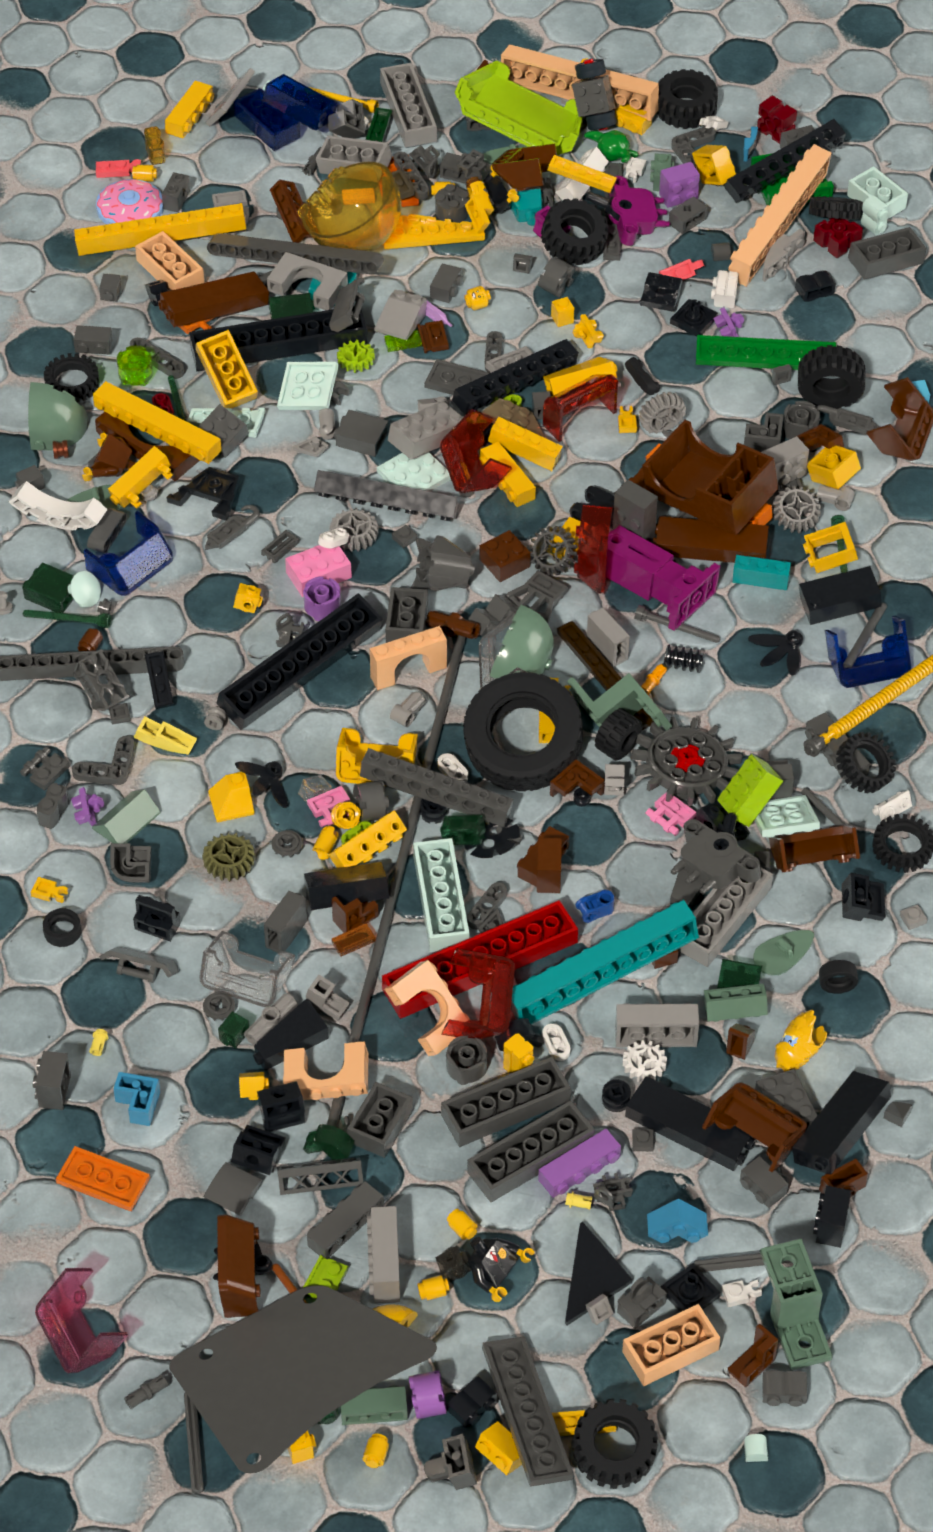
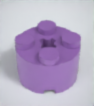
M324 577L310 579L305 584L303 590L306 613L313 617L314 620L320 621L340 607L339 584L331 578L329 580L324 579Z
M440 1371L409 1376L410 1388L413 1393L412 1403L417 1419L447 1414Z

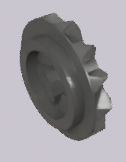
M281 831L272 839V849L275 851V854H280L282 858L284 856L291 858L293 854L298 855L299 850L302 849V838L294 831ZM284 843H286V844L291 843V847H289V846H285V847H284Z
M212 993L203 1002V1012H205L207 1018L210 1017L214 1021L216 1019L223 1021L224 1018H230L231 1014L235 1012L234 999L227 993ZM222 1002V1008L216 1011V1007Z

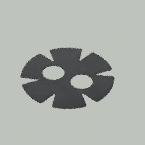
M508 818L505 827H502V831L497 835L489 834V829L496 826V824L489 822V825H487L484 820L478 821L468 830V832L475 835L464 837V847L466 850L476 847L470 855L478 858H493L494 849H496L499 855H502L515 845L514 842L507 839L519 838V827L515 824L506 828L513 821ZM487 839L494 841V846L489 849L481 847L482 842Z

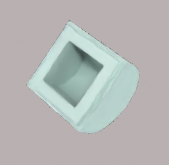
M762 1434L746 1436L744 1439L746 1462L768 1461L766 1437Z

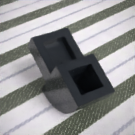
M163 280L145 284L149 299L154 306H157L158 301H160V293L171 291Z

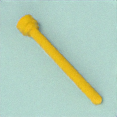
M305 87L304 89L308 94H321L328 99L340 102L354 99L362 103L363 107L371 113H374L376 107H379V101L374 99L364 101L312 87Z

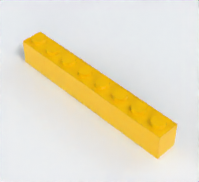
M106 381L93 393L94 406L97 409L138 428L142 432L152 435L156 439L168 443L170 446L182 450L184 453L196 457L200 461L209 464L221 452L220 438Z

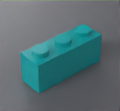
M736 555L732 583L787 590L791 562Z

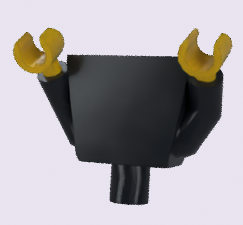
M491 165L492 173H489L482 182L494 202V211L492 213H502L503 211L511 210V202H517L519 196L515 189H510L507 192L498 177L495 178L496 175H499L493 171Z

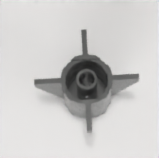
M437 535L433 543L422 538H416L415 541L419 551L417 562H420L419 568L416 567L417 576L411 589H430L434 591L451 587L465 589L470 575H473L475 566L471 564L470 552H464L444 536Z

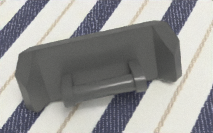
M357 278L339 290L329 323L331 331L340 332L352 324L358 323L365 297L357 291L358 287L365 282L364 278Z
M119 946L99 956L101 960L110 956L119 958L117 974L148 980L151 983L155 981L157 968L163 969L168 978L178 973V966L171 959ZM126 960L151 966L150 972L126 967Z

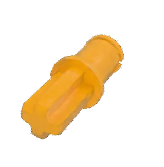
M663 664L657 665L653 672L646 676L645 682L641 685L647 695L650 694L655 686L660 684L659 680L666 673L667 668Z

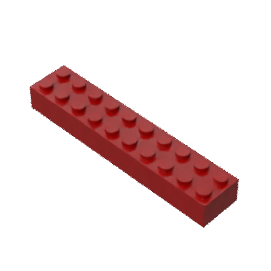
M559 900L382 975V990L399 1018L402 1019L438 1003L433 995L420 991L404 1004L395 1006L384 990L420 962L429 960V962L433 963L437 968V974L447 983L451 995L455 996L578 943V928Z

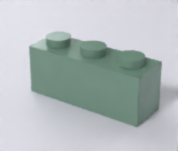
M764 984L704 990V1008L707 1022L768 1015L767 994Z
M405 1386L371 1387L341 1406L342 1425L408 1420Z

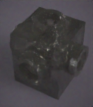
M458 1246L450 1247L444 1253L435 1257L441 1275L450 1282L463 1278L468 1272L472 1271L468 1263L470 1254Z

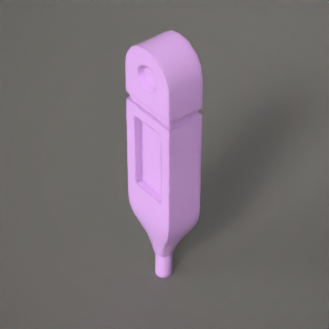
M427 301L426 316L433 321L442 320L443 324L452 327L445 313Z

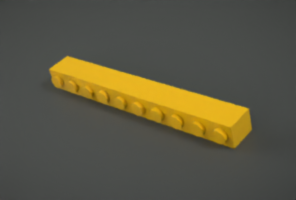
M239 203L74 229L78 255L82 256L132 248L162 231L173 241L247 229L243 205Z

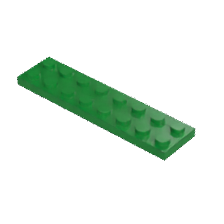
M697 335L696 365L773 369L789 364L792 370H798L799 362L812 349L816 350L820 346L827 347V345H832L836 347V342Z

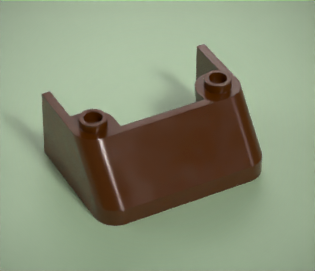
M556 144L507 150L492 163L493 171L513 189H516V191L526 190L527 187L543 186L542 173L549 172L548 166L553 156H557Z
M907 377L884 385V388L893 398L891 411L897 417L895 427L893 428L891 424L869 430L866 434L883 454L914 461L921 458L933 424V409Z
M830 826L811 832L802 831L791 835H775L769 838L777 869L782 872L793 871V867L802 864L827 860H838L839 863L850 862V858H860L856 827Z
M736 1083L714 1101L702 1128L706 1130L713 1123L724 1130L731 1129L734 1126L738 1127L768 1146L766 1154L772 1161L769 1171L773 1172L785 1162L792 1151V1147L803 1135L807 1124L804 1120L749 1085Z
M227 1214L217 1215L218 1287L224 1317L250 1316L259 1311L257 1297H261L260 1284H256L254 1255V1245L258 1244L257 1240H259V1227H255L252 1222Z

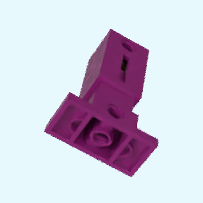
M620 525L616 529L611 530L608 536L601 539L597 544L594 571L647 601L653 597L666 604L667 612L670 613L668 628L673 631L716 593L720 565L713 563L709 568H705L704 571L694 566L686 569L673 561L674 555Z

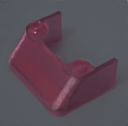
M65 1268L38 1302L35 1309L36 1318L66 1373H78L110 1358L128 1336L127 1332H102L95 1338L81 1311L87 1300V1294L82 1285L93 1273L92 1268Z

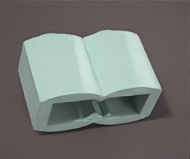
M872 195L863 203L861 224L873 234L878 235L887 228L886 218L889 214L888 205Z

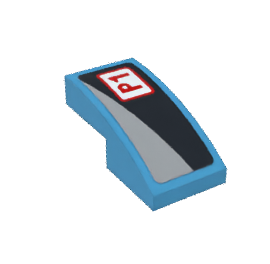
M751 127L750 138H744L743 161H748L755 150L758 127Z

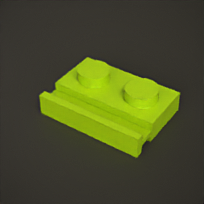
M320 1255L303 1288L326 1286L338 1291L348 1272V1266L330 1258H323ZM308 1293L311 1297L317 1299L316 1294Z

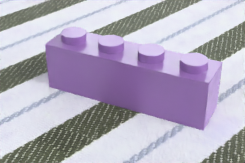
M604 1129L540 1168L538 1181L553 1198L557 1195H562L573 1185L582 1183L586 1177L600 1172L604 1166L609 1163H615L620 1157L621 1145L607 1129Z

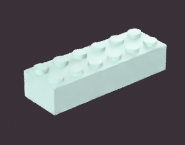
M452 838L413 843V857L430 952L441 951L469 939V929Z

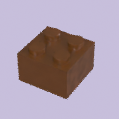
M510 530L479 545V560L499 582L530 567V551Z

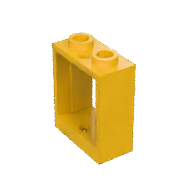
M846 521L804 535L806 543L803 544L806 554L810 553V557L807 558L810 567L815 568L816 574L858 560ZM842 538L844 539L847 549L816 559L813 548Z

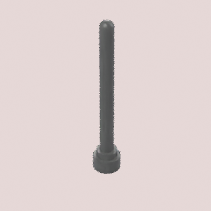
M638 605L634 619L640 621L648 619L665 626L669 625L668 618L653 614L647 610V607ZM683 623L677 628V630L715 643H719L721 640L715 634Z

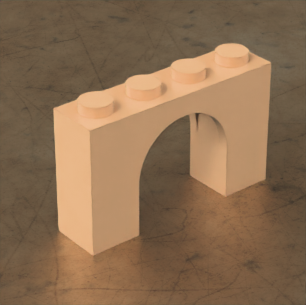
M440 626L370 648V677L376 689L380 690L395 685V669L397 665L411 655L422 654V660L429 673L447 668V639Z
M429 960L420 962L384 989L395 1006L404 1004L420 991L430 993L437 1000L440 1007L439 1021L435 1027L418 1039L428 1056L437 1055L448 1047L453 1039L462 1036L473 1028L470 1024V1018L466 1013L462 1012L458 1000L451 995L447 983L439 977L437 968Z
M365 1041L344 1043V1065L335 1076L324 1080L314 1079L308 1075V1057L304 1048L284 1050L283 1085L297 1081L303 1100L368 1094V1050Z

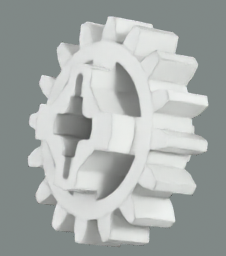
M642 1040L641 1045L634 1042L633 1048L628 1046L627 1052L623 1053L622 1066L625 1067L624 1072H630L631 1079L636 1076L637 1082L646 1076L656 1080V1075L661 1077L662 1072L666 1070L667 1057L664 1056L665 1051H659L660 1045L652 1046V1041L645 1044L644 1040Z

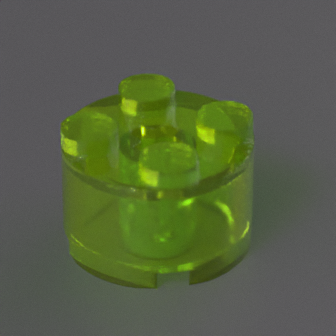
M142 346L126 347L125 351L122 352L121 350L116 358L118 376L121 383L133 386L147 385L153 375L151 353H148L146 348Z

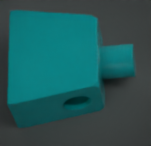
M541 189L517 191L519 200L511 202V210L518 222H527L530 226L535 225V214L542 209Z

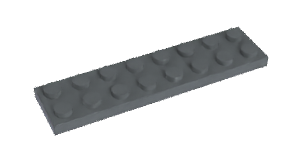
M525 1337L483 1342L482 1350L529 1486L573 1480L572 1468Z

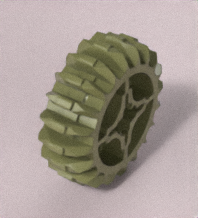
M228 832L226 836H223L220 833L219 838L213 836L212 841H208L207 846H204V853L202 855L204 867L207 869L208 874H212L214 878L219 876L221 881L224 878H227L229 882L231 878L238 880V876L245 877V872L250 873L251 867H254V847L249 839L245 840L244 835L238 837L237 833L230 835Z

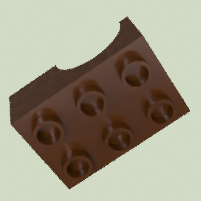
M684 420L642 465L646 490L658 496V501L734 535L739 533L778 489L773 457L741 443L736 444L734 454H720L710 449L698 438L691 422L688 420Z

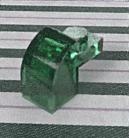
M320 1124L317 1131L309 1132L303 1150L307 1154L323 1151L332 1160L344 1159L349 1157L355 1140L335 1126Z

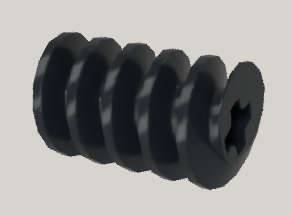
M668 644L665 651L664 664L667 663V668H671L674 664L676 670L681 665L682 671H685L689 666L690 672H693L696 667L697 673H700L704 653L701 655L700 649H697L696 653L693 654L692 648L686 653L685 647L678 651V646L676 645L671 650L670 644Z

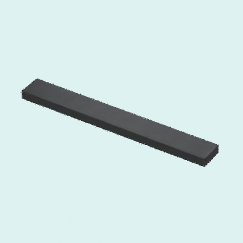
M608 163L605 166V173L614 177L622 176V163ZM605 192V198L610 200V194ZM604 208V216L606 217V224H608L609 230L603 247V260L620 261L621 241L617 225L609 219L608 214L605 213L606 208Z

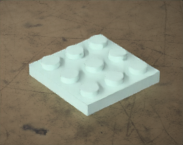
M287 362L277 403L278 409H329L339 366L338 363Z
M429 452L412 460L401 453L377 467V473L389 484L425 491H432L452 479V474Z
M806 795L769 800L754 820L762 837L768 838L775 835H791L796 832H811L820 829V822Z

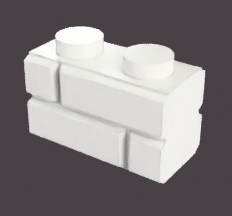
M719 270L717 277H714L713 287H716V289H712L711 299H714L715 307L725 306V308H734L738 272Z

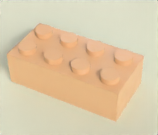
M162 231L135 246L137 262L156 280L165 281L168 289L176 290L204 283L203 268L165 232Z
M697 1304L623 1339L622 1352L642 1385L646 1386L718 1351L720 1336L700 1305Z

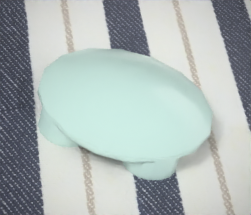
M87 571L75 574L67 588L81 608L94 606L101 594L99 581L92 573Z

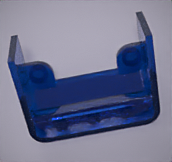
M139 511L135 512L137 532L145 539L123 556L118 557L114 553H106L98 558L88 549L84 550L86 570L121 596L132 593L173 561V552L158 526Z
M892 616L894 634L883 639L881 644L882 652L859 656L853 666L849 668L843 667V663L847 658V652L839 646L837 634L830 630H825L828 658L838 682L842 686L851 688L899 678L911 670L904 619Z

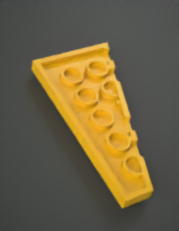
M378 210L384 249L485 240V233H477L472 222L462 221L456 223L451 222V219L441 221L436 220V217L415 214L404 216L399 215V212L389 214L384 213V210Z

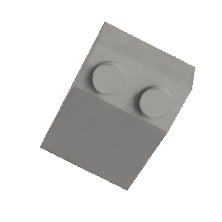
M394 290L385 304L374 331L407 340L417 328V324H420L426 315L427 298L416 294H409L403 290Z

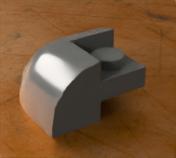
M111 843L110 865L114 875L121 881L129 883H150L151 846Z

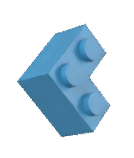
M119 1072L114 1085L115 1102L129 1104L130 1123L150 1126L160 1095L159 1079Z
M679 1198L647 1214L648 1236L662 1244L669 1242L677 1236L691 1243L698 1242L700 1239L708 1236L707 1213Z

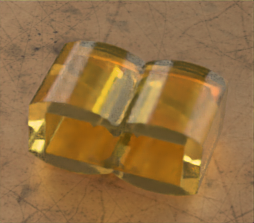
M157 126L145 128V147L150 163L152 165L165 163L164 141L161 139L160 129Z

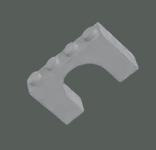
M285 252L267 278L268 291L284 296L291 284L298 279L313 278L318 280L321 284L313 294L314 307L323 310H331L336 303L339 290L348 285L347 272Z

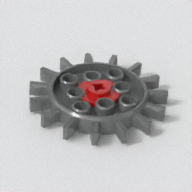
M671 717L670 724L672 727L666 731H663L654 722L651 723L650 732L655 736L654 739L640 733L638 734L636 744L647 748L648 751L633 749L631 759L646 761L647 764L636 766L634 774L635 776L651 774L653 778L648 781L647 790L651 791L661 785L667 789V802L671 801L674 793L687 795L688 806H692L695 795L704 793L712 804L715 802L716 797L713 789L718 787L723 791L729 784V782L724 780V777L732 779L739 771L727 765L741 764L742 754L726 753L725 750L733 748L734 739L729 738L722 742L715 739L714 737L718 730L717 725H714L706 733L697 729V718L693 717L690 728H679L675 717Z

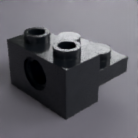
M648 272L640 305L674 312L681 295L682 278Z
M716 804L700 808L695 820L700 821L715 832L722 831L728 812L724 808H718ZM736 821L733 832L737 841L744 840L749 833L740 822Z
M851 872L842 883V917L856 921H862L863 918L883 921L885 919L884 884L869 881V876Z
M138 895L135 900L137 912L133 918L135 930L171 942L181 924L180 913L169 903H162L151 897Z
M297 1081L257 1091L265 1131L271 1132L305 1123L303 1096Z
M246 1125L244 1131L240 1132L234 1143L231 1162L270 1175L277 1163L278 1155L285 1144L286 1137Z

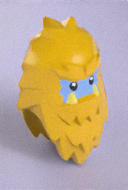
M814 1010L802 1012L789 1022L781 1041L775 1046L776 1068H782L784 1072L793 1069L798 1070L809 1062V1059L816 1055L824 1044L827 1032H824L823 1026L816 1029L813 1028L816 1020Z

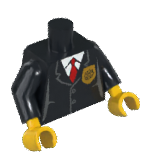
M475 1237L470 1242L471 1247L475 1251L468 1259V1263L472 1268L473 1281L487 1293H492L491 1297L494 1302H500L502 1298L498 1293L505 1297L507 1290L504 1287H499V1285L518 1260L516 1255L520 1256L522 1262L528 1263L531 1259L527 1258L525 1253L534 1255L535 1252L531 1248L521 1250L520 1246L504 1239L482 1240L481 1237Z

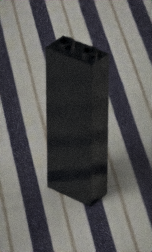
M853 1071L792 1147L794 1163L831 1175L891 1098L889 1081Z
M648 1076L643 1079L626 1105L625 1117L732 1171H735L738 1165L742 1166L746 1159V1152L748 1150L751 1151L756 1143V1139L736 1126L724 1130L713 1123L704 1130L702 1127L711 1110L710 1107Z

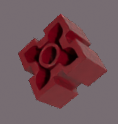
M773 95L759 104L758 115L761 118L757 122L758 131L766 136L770 134L772 140L780 144L781 132L795 129L794 122L796 121L797 110L789 105L784 106L783 102Z
M829 218L828 222L823 220L815 225L813 241L822 248L828 247V252L834 257L839 258L847 252V248H850L852 242L862 240L863 228L854 221L850 223L847 218Z

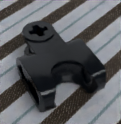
M588 486L585 490V500L589 504L574 503L569 510L572 518L589 524L593 528H596L601 523L613 529L615 497L595 486Z

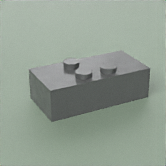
M907 227L852 242L848 259L865 280L923 264L927 248L914 231Z
M627 480L615 492L613 530L620 525L653 543L656 529L658 496Z

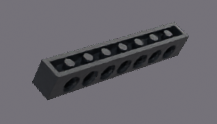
M833 119L727 179L725 189L736 203L741 200L745 201L751 194L759 193L765 186L773 185L781 177H787L791 171L795 170L798 161L804 159L806 150H810L811 146L815 144L830 151V149L843 144L846 133L837 121Z
M567 339L562 340L456 388L452 401L464 415L475 412L477 409L488 406L499 398L503 399L511 393H517L522 388L530 387L535 382L544 380L543 376L574 366L579 352Z

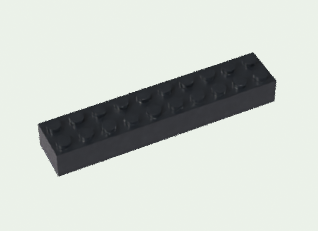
M334 309L189 332L190 348L196 372L205 370L196 351V343L229 330L245 364L338 349L343 347V343L348 345L350 340L352 343L358 340L359 343L365 341V344H368L367 327L362 310H360L358 323L352 324L340 332L331 331L329 325Z
M359 593L222 690L218 694L216 704L226 712V715L240 730L244 729L379 631L383 618Z

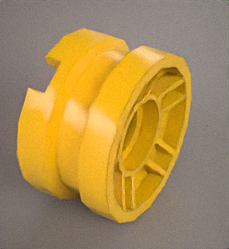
M339 802L331 811V820L338 828H354L360 822V809L352 802ZM345 811L349 814L347 819L343 818Z

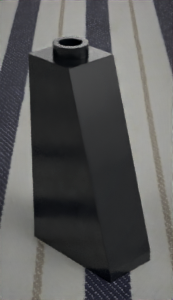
M305 999L254 1045V1060L257 1065H261L266 1071L284 1062V1050L298 1048L307 1050L329 1039L328 1027L310 1001Z

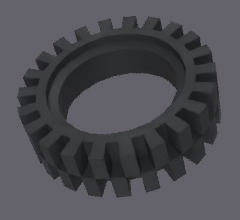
M830 196L811 197L809 214L835 219L861 218L863 202Z
M67 353L68 357L66 358L64 354L60 355V360L57 357L53 358L54 362L50 361L48 363L49 366L46 365L45 384L52 385L53 389L63 392L64 390L75 397L77 403L80 402L79 398L85 401L87 400L86 395L89 398L93 396L92 392L94 393L99 388L100 382L98 367L94 361L92 362L90 357L86 359V355H82L79 358L78 353H75V356L72 357L71 353ZM68 370H79L88 376L84 383L77 386H62L56 381L60 373Z
M864 732L854 734L839 746V750L836 753L838 755L836 762L840 763L837 765V769H843V772L840 773L841 777L846 775L847 779L845 782L848 784L851 781V788L855 789L858 786L857 791L862 792L864 790V793H874L883 788L891 781L895 775L893 772L896 771V767L893 766L896 764L895 759H890L894 754L893 752H887L890 747L888 745L883 747L882 744L885 741L882 739L877 741L878 736L873 735L871 737L869 732L866 734ZM856 748L866 749L875 757L879 765L877 777H867L858 770L853 761V752Z
M895 814L894 820L891 816H888L886 821L883 819L880 825H877L872 847L873 853L876 854L875 858L877 860L881 859V865L884 866L888 863L887 869L891 870L895 866V872H900V868H904V873H908L909 868L914 872L917 866L921 869L924 864H928L933 853V831L929 829L927 823L922 825V819L919 818L916 822V816L911 815V819H907V814H903L902 818L899 817V814ZM895 832H909L919 839L921 848L914 854L900 855L889 849L886 844V838Z

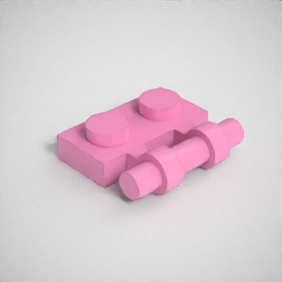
M339 786L308 799L307 805L315 818L324 817L318 821L322 828L326 825H334L330 812L339 802H350V798L343 787ZM345 811L343 818L347 819L349 814Z
M666 793L655 801L654 807L657 808L656 811L649 808L645 813L652 822L660 824L664 831L672 833L674 836L680 831L675 827L677 824L683 827L686 821L696 818L697 814L696 811L675 796H673L670 802H667ZM665 814L670 820L667 821L662 816Z

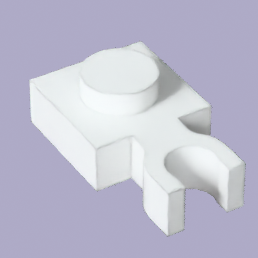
M706 116V118L700 119L699 125H706L705 128L713 127L715 130L727 128L728 121L718 116Z
M631 157L626 166L625 179L628 181V178L632 177L633 183H636L637 175L642 176L646 160Z
M742 1280L722 1285V1292L727 1306L732 1307L748 1303L749 1296H762L761 1289L757 1291L752 1289L758 1287V1280L752 1281L745 1286Z

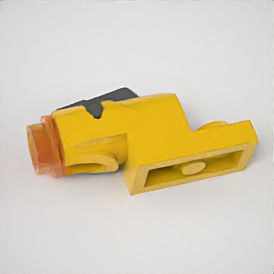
M471 177L466 181V188L470 199L465 204V207L476 232L483 233L490 224L488 217L494 211V202L489 196L482 180L478 177Z

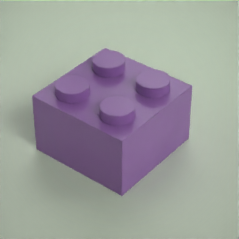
M692 162L661 170L659 196L664 198V204L667 208L680 205L693 196L698 199L700 174Z

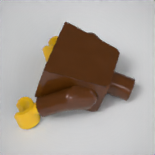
M105 433L100 434L101 439H97L100 450L91 467L93 470L91 471L89 467L83 469L84 474L82 478L84 481H90L93 477H119L124 469L128 471L135 464V462L129 460L132 449L128 447L122 437L112 436L111 434L106 435Z

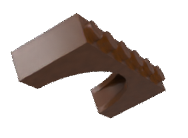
M103 412L95 419L96 432L99 435L105 433L106 435L111 434L112 436L122 437L128 447L132 449L131 454L139 460L154 447V445L146 444L133 436L130 431V424H126L124 421L106 412ZM155 446L167 456L170 463V472L173 474L171 479L177 481L200 461L174 446Z

